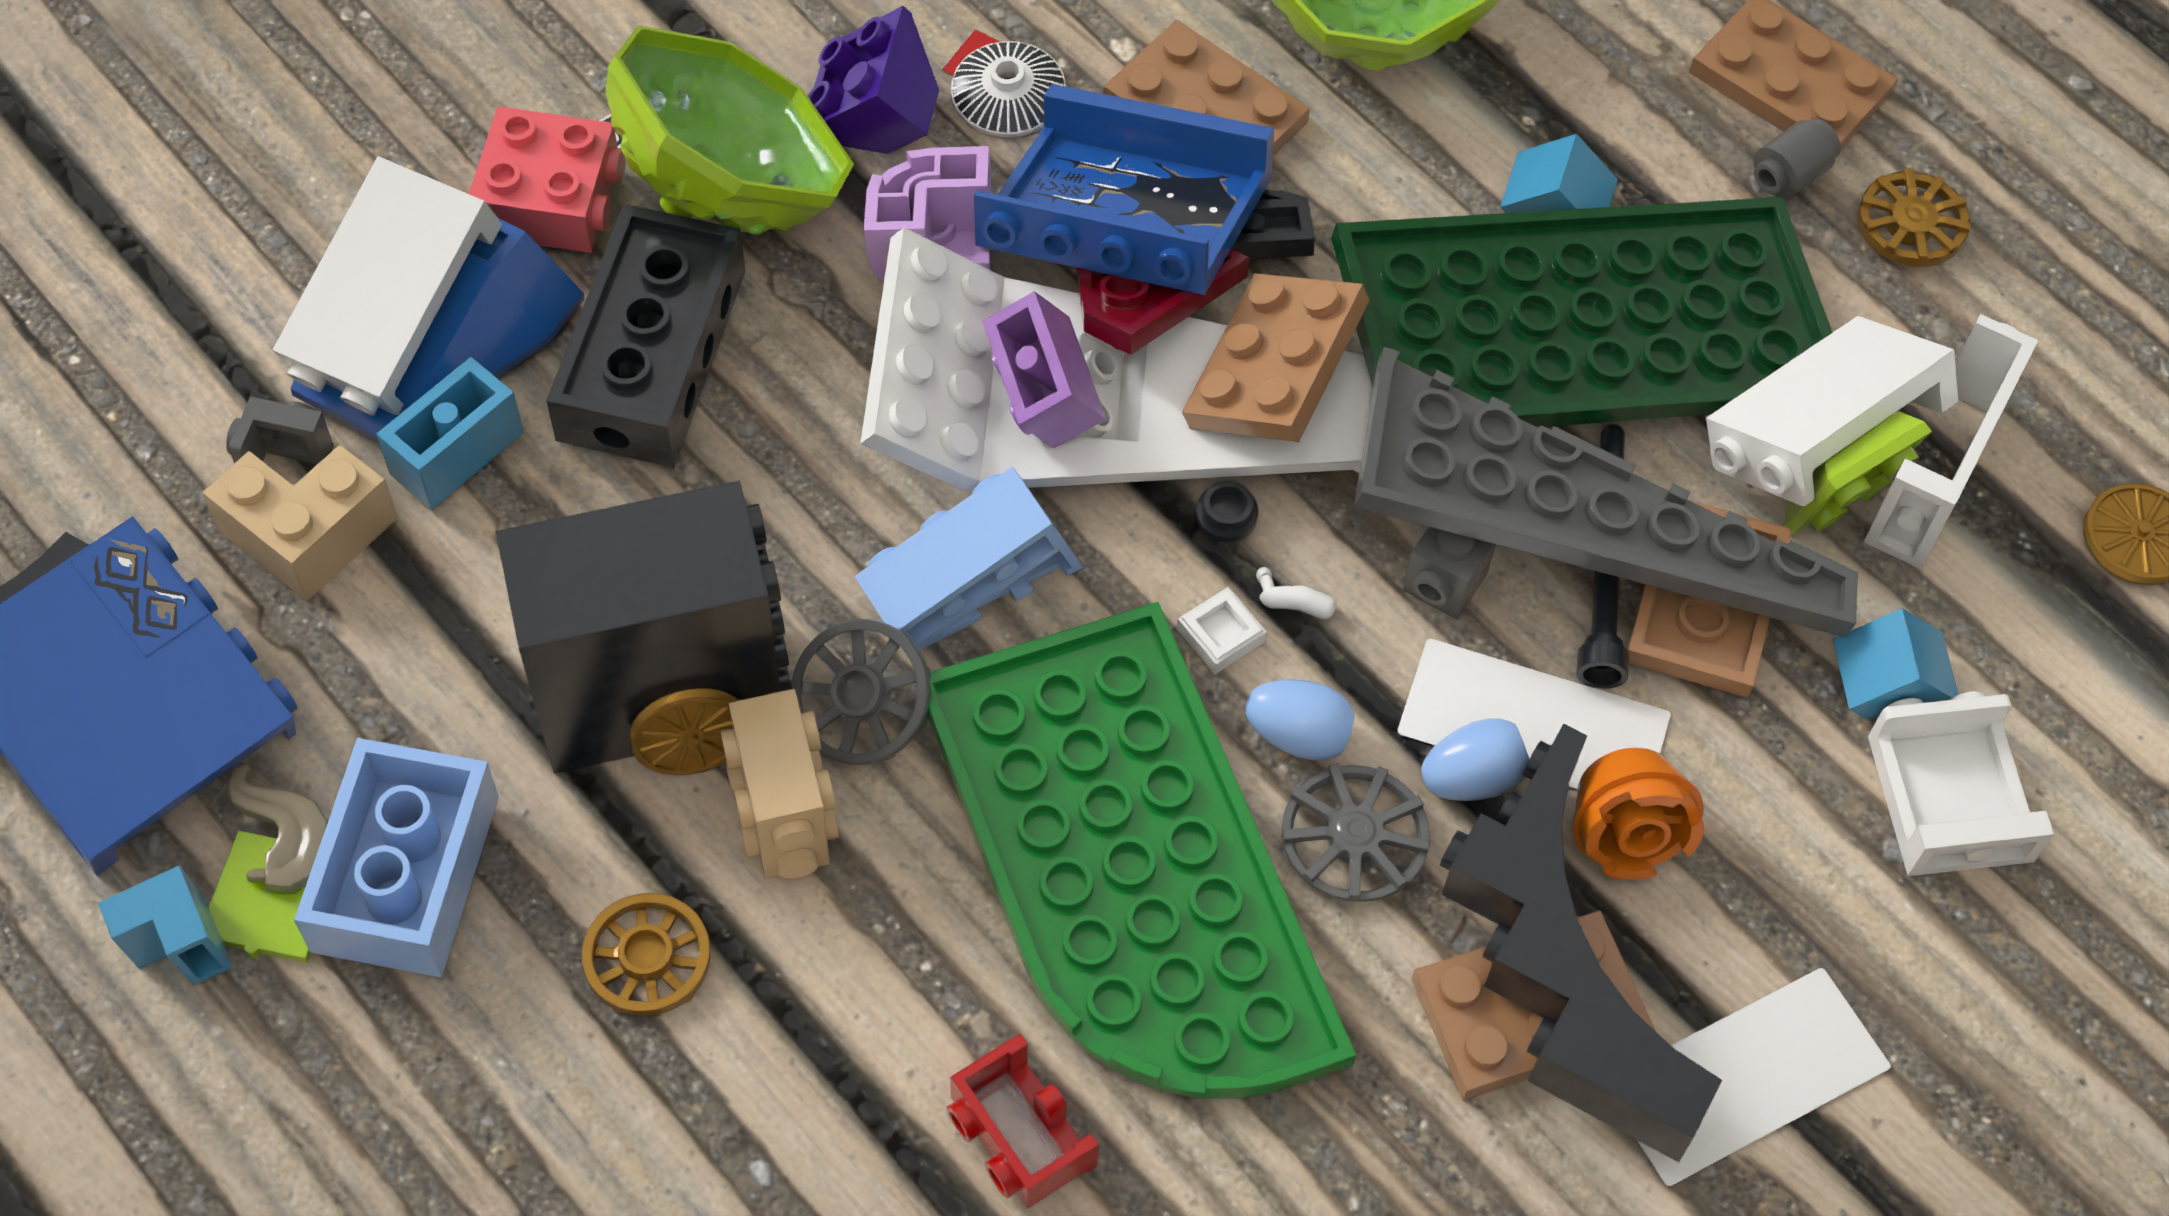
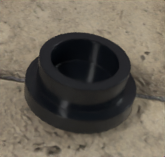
M1221 481L1212 485L1200 496L1196 507V520L1201 530L1209 537L1223 542L1237 541L1245 538L1254 530L1258 520V504L1250 491L1242 484L1234 481Z

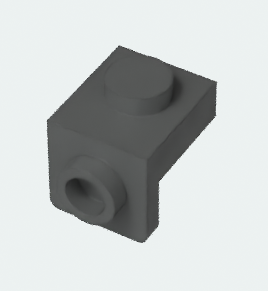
M251 396L241 419L236 418L231 423L226 440L227 452L231 455L234 464L248 451L262 461L266 453L318 464L331 453L334 446L322 411H317L313 407L297 401H290L284 404Z

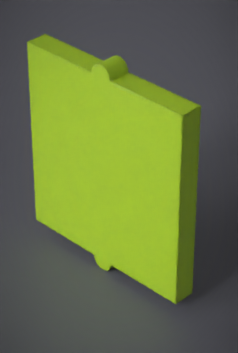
M238 830L209 905V910L221 940L225 946L245 950L251 958H256L262 953L308 963L311 953L294 921L305 887L294 893L268 891L265 882H249L246 878L247 872L252 869L265 868V854L273 847L277 838Z

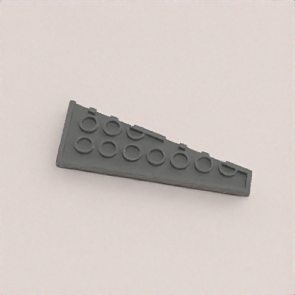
M1386 347L1383 348L1376 367L1354 507L1846 637L1855 626L1858 572L1792 540L1788 544L1781 540L1774 542L1756 533L1753 528L1746 524L1748 519L1736 513L1728 511L1726 516L1722 517L1687 500L1690 491L1672 484L1668 491L1633 474L1636 465L1555 426L1551 430L1542 425L1535 427L1519 419L1509 409L1511 405L1493 396L1489 404L1452 387L1453 377L1438 370L1434 377L1396 360L1400 353L1399 351Z

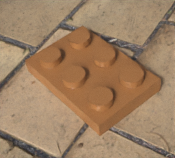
M1748 0L1693 58L1689 70L1690 74L1783 132L1801 120L1809 121L1810 119L1817 118L1825 121L1838 135L1841 150L1890 97L1898 81V78L1770 0Z
M1177 19L1106 83L1103 89V94L1272 127L1274 128L1273 156L1308 123L1310 112L1308 106Z
M1254 273L1182 411L1189 428L1299 442L1370 301L1363 284Z
M1691 501L1722 517H1725L1728 512L1723 509ZM1740 515L1748 519L1746 524L1753 528L1756 533L1774 542L1781 540L1787 544L1789 543L1792 529ZM1644 584L1627 647L1629 664L1748 698L1754 687L1771 617Z
M1601 911L1578 917L1577 920L1602 970L1633 1011L1655 1030ZM1486 947L1414 970L1411 979L1463 1101L1528 1080L1538 1059L1526 1051L1543 1018L1484 987L1493 964L1482 957Z

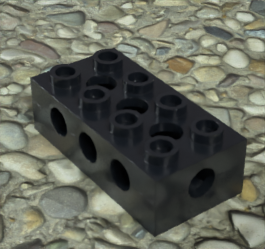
M623 205L546 400L556 442L675 467L746 272L741 229L637 206Z

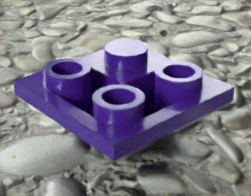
M901 6L882 17H873L863 27L842 38L839 36L835 37L824 46L818 58L820 68L814 88L810 91L808 97L843 147L889 154L927 136L939 88L912 13L907 8Z

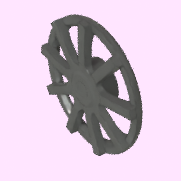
M852 619L825 629L808 644L795 666L791 686L796 691L801 713H804L801 693L831 696L834 705L815 719L818 732L842 714L847 717V724L839 749L837 750L820 739L821 750H819V753L840 763L869 765L895 757V754L911 742L920 728L924 727L928 719L926 714L930 702V678L932 677L930 668L926 666L919 649L904 632L881 621ZM864 630L874 631L889 637L884 649L872 665L866 664ZM850 631L853 664L845 667L824 643L837 635ZM901 647L910 659L914 670L885 678L883 676L884 670ZM814 654H817L836 674L831 684L802 682L806 667ZM917 682V698L914 710L888 698L887 694L890 690ZM886 710L909 721L902 732L891 742L879 718V711ZM865 720L869 724L878 749L865 753H852L860 722Z
M1339 763L1329 765L1328 769L1307 779L1299 787H1296L1291 794L1282 821V841L1285 853L1295 871L1305 882L1330 897L1352 902H1367L1388 897L1406 887L1417 876L1426 860L1430 845V829L1426 813L1423 809L1424 803L1405 784L1388 774V770L1380 766L1378 769L1357 765L1339 766ZM1345 779H1360L1371 782L1362 804L1355 805L1353 803ZM1332 782L1341 808L1340 810H1335L1310 794L1321 786ZM1382 787L1390 790L1403 801V803L1381 813L1373 811ZM1300 806L1313 811L1328 821V826L1293 829L1294 820ZM1411 814L1416 825L1417 838L1387 831L1384 827L1388 823ZM1328 840L1330 848L1307 868L1299 857L1295 844L1305 841ZM1387 844L1400 847L1415 853L1411 864L1403 874L1399 872L1380 849L1381 845ZM1337 858L1349 862L1348 890L1334 887L1319 879V876ZM1372 859L1387 877L1390 884L1374 890L1360 891L1361 863Z

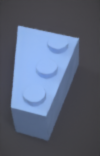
M1012 466L1002 474H995L982 480L975 487L971 496L952 509L940 511L929 517L922 524L919 532L899 546L889 547L877 553L869 561L867 568L854 577L883 622L908 635L920 651L981 620L978 608L1010 593L1015 602L1033 594V588L1029 583L1059 567L1062 568L1066 576L1084 567Z

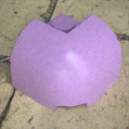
M989 146L936 147L906 151L907 161L888 169L881 176L872 174L866 192L864 238L868 261L874 275L881 282L884 283L890 238L903 227L991 270V258L994 257V250L975 246L974 194L977 190L993 194Z

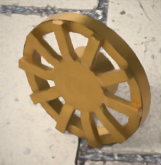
M1905 168L1904 172L1879 176L1867 188L1858 207V225L1867 243L1885 258L1913 267L1934 266L1956 255L1965 242L1970 230V218L1965 197L1959 196L1953 188L1944 183L1946 179L1940 176L1935 178L1927 174L1914 172L1912 168ZM1895 186H1906L1907 195L1903 196ZM1917 187L1927 190L1923 197L1917 195ZM1884 190L1895 203L1893 204L1890 201L1879 199L1875 196ZM1935 195L1944 200L1936 204L1931 202ZM1870 207L1886 211L1890 215L1871 220L1869 215ZM1952 210L1956 219L1948 216H1939V213ZM1936 226L1958 230V233L1952 241ZM1888 227L1893 236L1890 242H1887L1876 229ZM1932 236L1943 248L1928 252L1926 241ZM1901 242L1916 245L1917 252L1903 250L1898 246Z
M657 893L631 895L609 905L590 925L582 946L584 973L595 995L619 1014L650 1016V1018L660 1016L662 1013L671 1011L683 1003L691 1001L707 975L711 957L708 934L699 916L682 901ZM646 908L668 911L659 926L648 924ZM636 911L637 925L628 931L615 921L627 912ZM677 917H680L688 923L692 930L671 939L668 933ZM606 928L620 940L618 948L597 946L598 939ZM698 940V958L674 954V950ZM594 958L620 960V964L597 976ZM674 966L694 971L688 981L683 984L670 970ZM625 974L629 977L619 996L605 987V985L621 978ZM663 979L675 992L658 999L656 981ZM639 982L646 984L648 1001L630 1000Z

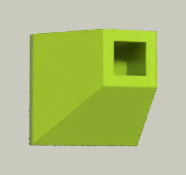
M1900 411L1895 412L1814 469L1812 476L1815 499L1806 506H1801L1787 500L1784 527L1792 529L1791 536L1811 524L1819 532L1844 516L1849 511L1846 506L1861 498L1864 503L1874 499L1892 485L1893 477L1897 475L1905 459L1915 463L1920 458L1914 449L1932 432L1925 421Z

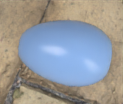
M1293 679L1270 681L1253 689L1246 703L1245 714L1254 730L1276 748L1301 759L1318 761L1338 756L1345 749L1353 727L1354 711L1348 700L1338 691L1317 682Z
M1500 718L1482 719L1458 728L1438 742L1425 757L1421 772L1427 789L1437 797L1454 801L1482 800L1500 796L1518 786L1525 779L1523 772L1529 761V756L1515 723Z

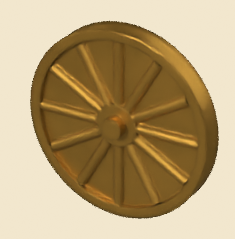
M2124 483L2110 487L2099 494L2088 509L2083 526L2085 541L2093 557L2110 573L2129 582L2144 585L2169 582V493L2148 484Z
M705 688L682 690L659 698L645 707L637 715L631 726L630 741L635 758L649 770L667 775L696 774L724 764L726 757L720 731L732 728L729 703L739 700L726 692Z

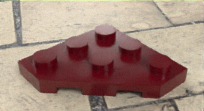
M1231 249L1205 295L1076 267L1083 330L1085 333L1111 345L1115 349L1132 355L1248 278L1249 257Z

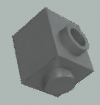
M1428 527L1411 553L1403 591L1458 620L1488 574L1496 544Z

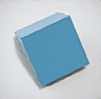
M1573 134L1518 152L1500 208L1505 213L1610 207L1618 179L1577 134Z
M1903 608L1850 631L1846 637L1838 636L1833 639L1849 710L1868 720L1879 717L1884 708L1902 699L1918 698L1923 703L1950 700L1958 695L1943 632Z
M180 865L98 903L111 939L139 969L168 957L194 986L233 967L205 896Z

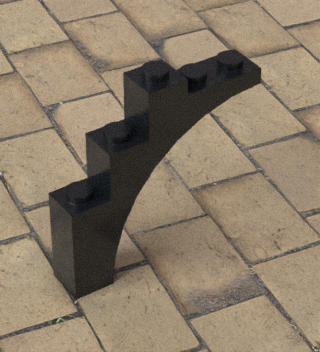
M1563 724L1552 745L1540 740L1523 772V776L1531 779V782L1523 796L1511 791L1496 820L1481 813L1469 835L1460 830L1455 833L1440 862L1441 867L1449 870L1441 895L1498 924L1482 956L1493 963L1484 987L1543 1018L1526 1051L1538 1058L1528 1082L1679 1163L1693 1140L1722 1079L1674 1049L1633 1011L1600 967L1577 920L1564 870L1562 822L1569 781L1588 735Z

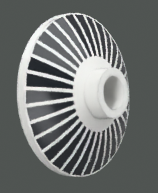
M1013 41L992 43L973 51L959 64L951 83L952 102L961 119L970 127L983 134L1001 138L1026 136L1044 127V94L1051 84L1065 86V78L1058 63L1040 48Z

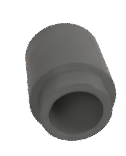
M1813 118L1809 121L1801 120L1796 122L1756 151L1753 165L1754 176L1758 185L1765 192L1777 197H1783V199L1793 197L1834 166L1835 158L1839 156L1841 151L1839 137L1834 129L1821 119Z

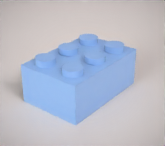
M357 738L294 919L310 953L442 978L499 799L488 762Z

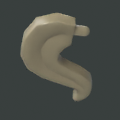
M240 764L233 771L228 781V794L234 808L248 817L269 823L278 828V838L273 847L265 854V868L249 870L246 878L251 883L265 882L267 890L271 892L294 893L307 884L328 822L317 803L296 792L250 784L249 779L253 775V771L248 764Z

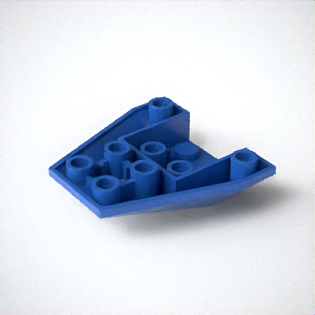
M498 218L502 226L492 245L476 239L395 391V396L404 404L399 415L469 357H472L492 375L499 378L549 344L584 301L583 291L527 232ZM293 380L290 388L292 396L377 441L376 433L397 417V415L379 407L375 415L364 413L341 400L342 391L326 384L321 392H317Z

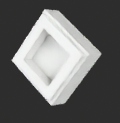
M1229 587L1182 615L1177 621L1178 632L1214 675L1264 644L1267 631Z

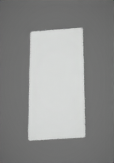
M1427 639L1398 727V733L1436 745L1453 731L1473 721L1500 718L1517 725L1530 759L1540 740L1552 745L1563 724H1566L1588 735L1569 781V787L1578 789L1579 780L1584 771L1594 761L1608 753L1624 748L1636 747L1660 753L1671 714L1667 710L1438 640Z
M1819 968L1671 1045L1674 1049L1722 1079V1082L1693 1140L1679 1163L1640 1141L1638 1143L1663 1182L1667 1186H1672L1890 1069L1891 1065L1825 969Z

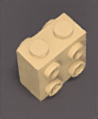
M795 689L729 703L732 728L721 730L720 733L726 757L725 763L733 799L736 800L739 825L747 858L760 855L765 879L775 876L785 879L801 878L813 873L820 866L830 864L827 840L839 837L833 810L836 809L828 770H823L819 753L821 743L814 712H800Z

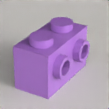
M1033 291L982 321L993 350L992 359L994 365L1002 376L1010 399L1011 414L1023 433L1026 435L1033 434L1051 447L1056 448L1106 420L1104 410L1068 315Z

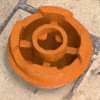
M1637 747L1616 750L1594 761L1584 771L1579 780L1573 821L1574 841L1581 852L1602 865L1604 873L1608 877L1621 880L1651 878L1657 875L1654 865L1671 859L1681 850L1685 852L1688 858L1699 846L1704 834V822L1702 819L1703 799L1698 789L1660 753Z

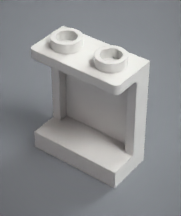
M1973 691L1957 695L1950 700L1923 703L1918 698L1902 699L1884 708L1868 735L1869 743L1907 876L2035 862L2054 836L2047 811H2029L2003 726L2006 716L2012 709L2007 694L1985 696L1982 692Z

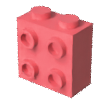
M497 106L469 194L484 200L498 218L527 232L539 246L592 253L598 231H606L608 229L612 213V199L609 194L613 183L620 184L622 182L626 159L621 148L617 146L615 129L611 126L610 122Z

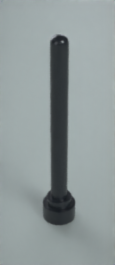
M1609 424L1601 431L1600 448L1624 460L1625 432L1619 425ZM1594 571L1591 635L1585 639L1584 644L1578 649L1576 676L1581 683L1589 687L1610 689L1621 686L1628 680L1629 652L1623 646L1621 638L1617 636L1619 577Z

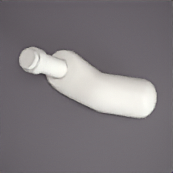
M1262 567L1257 570L1256 577L1263 589V592L1260 594V601L1265 606L1272 609L1299 610L1319 619H1328L1334 614L1336 602L1332 596L1304 585L1275 587L1270 569Z

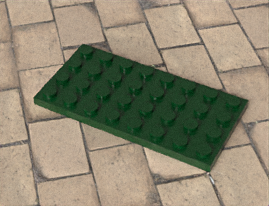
M1783 197L1336 223L1331 236L1343 282L1363 284L1370 300L1356 330L1372 387L1374 386L1378 359L1383 348L1386 347L1400 352L1396 360L1434 377L1438 370L1453 377L1452 387L1489 404L1493 396L1511 405L1509 409L1519 419L1535 427L1541 425L1553 427L1711 415L1833 333Z

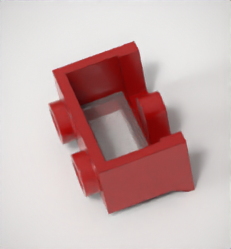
M1021 1033L950 1077L951 1099L953 1103L946 1107L948 1115L966 1142H970L976 1137L982 1142L992 1157L985 1162L986 1170L998 1191L1006 1199L1017 1193L1028 1209L1078 1176L1097 1168L1098 1142L1091 1133L1082 1139L1078 1137L1066 1119L1067 1105L1058 1088L1054 1084L1044 1088L1029 1067L1028 1043Z

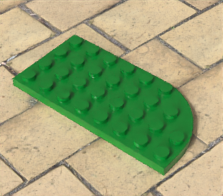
M1159 602L931 672L930 702L927 711L931 727L1029 979L1049 1014L1072 1040L1108 1068L1131 1080L1166 1092L1210 1099L1264 1095L1290 1088L1354 1065L1355 1051Z

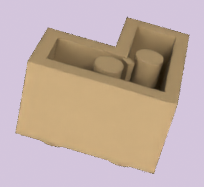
M341 444L295 485H292L248 451L202 492L218 531L305 601L312 598L398 519L385 478Z

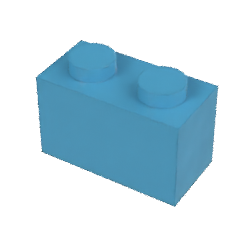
M469 357L376 433L389 474L432 510L524 432L514 392L476 360Z

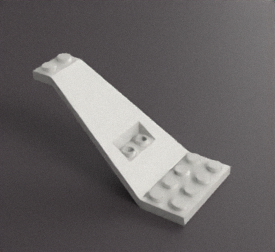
M903 227L890 238L860 444L963 491H973L985 478L995 474H1002L1012 466L1028 488L1354 470L1360 473L1373 387L1364 355L1344 351L1299 442L1191 429L1182 411L1227 325L1188 317L1134 354L1129 355L1084 332L1079 293L1003 277ZM1033 291L1070 317L1106 416V420L1056 448L1051 447L1033 434L1026 435L1023 433L1013 419L1009 406L1010 399L1002 376L994 365L992 359L993 350L982 322Z

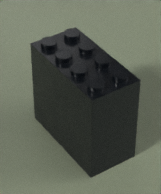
M740 480L495 531L518 648L554 774L634 756L630 741V729L635 718L649 704L671 693L688 689H714L731 694L740 701L792 689L787 667L789 666V659L783 636L785 634V626L779 603L781 601V593L773 560L769 561L765 546L767 537L759 503L746 506Z

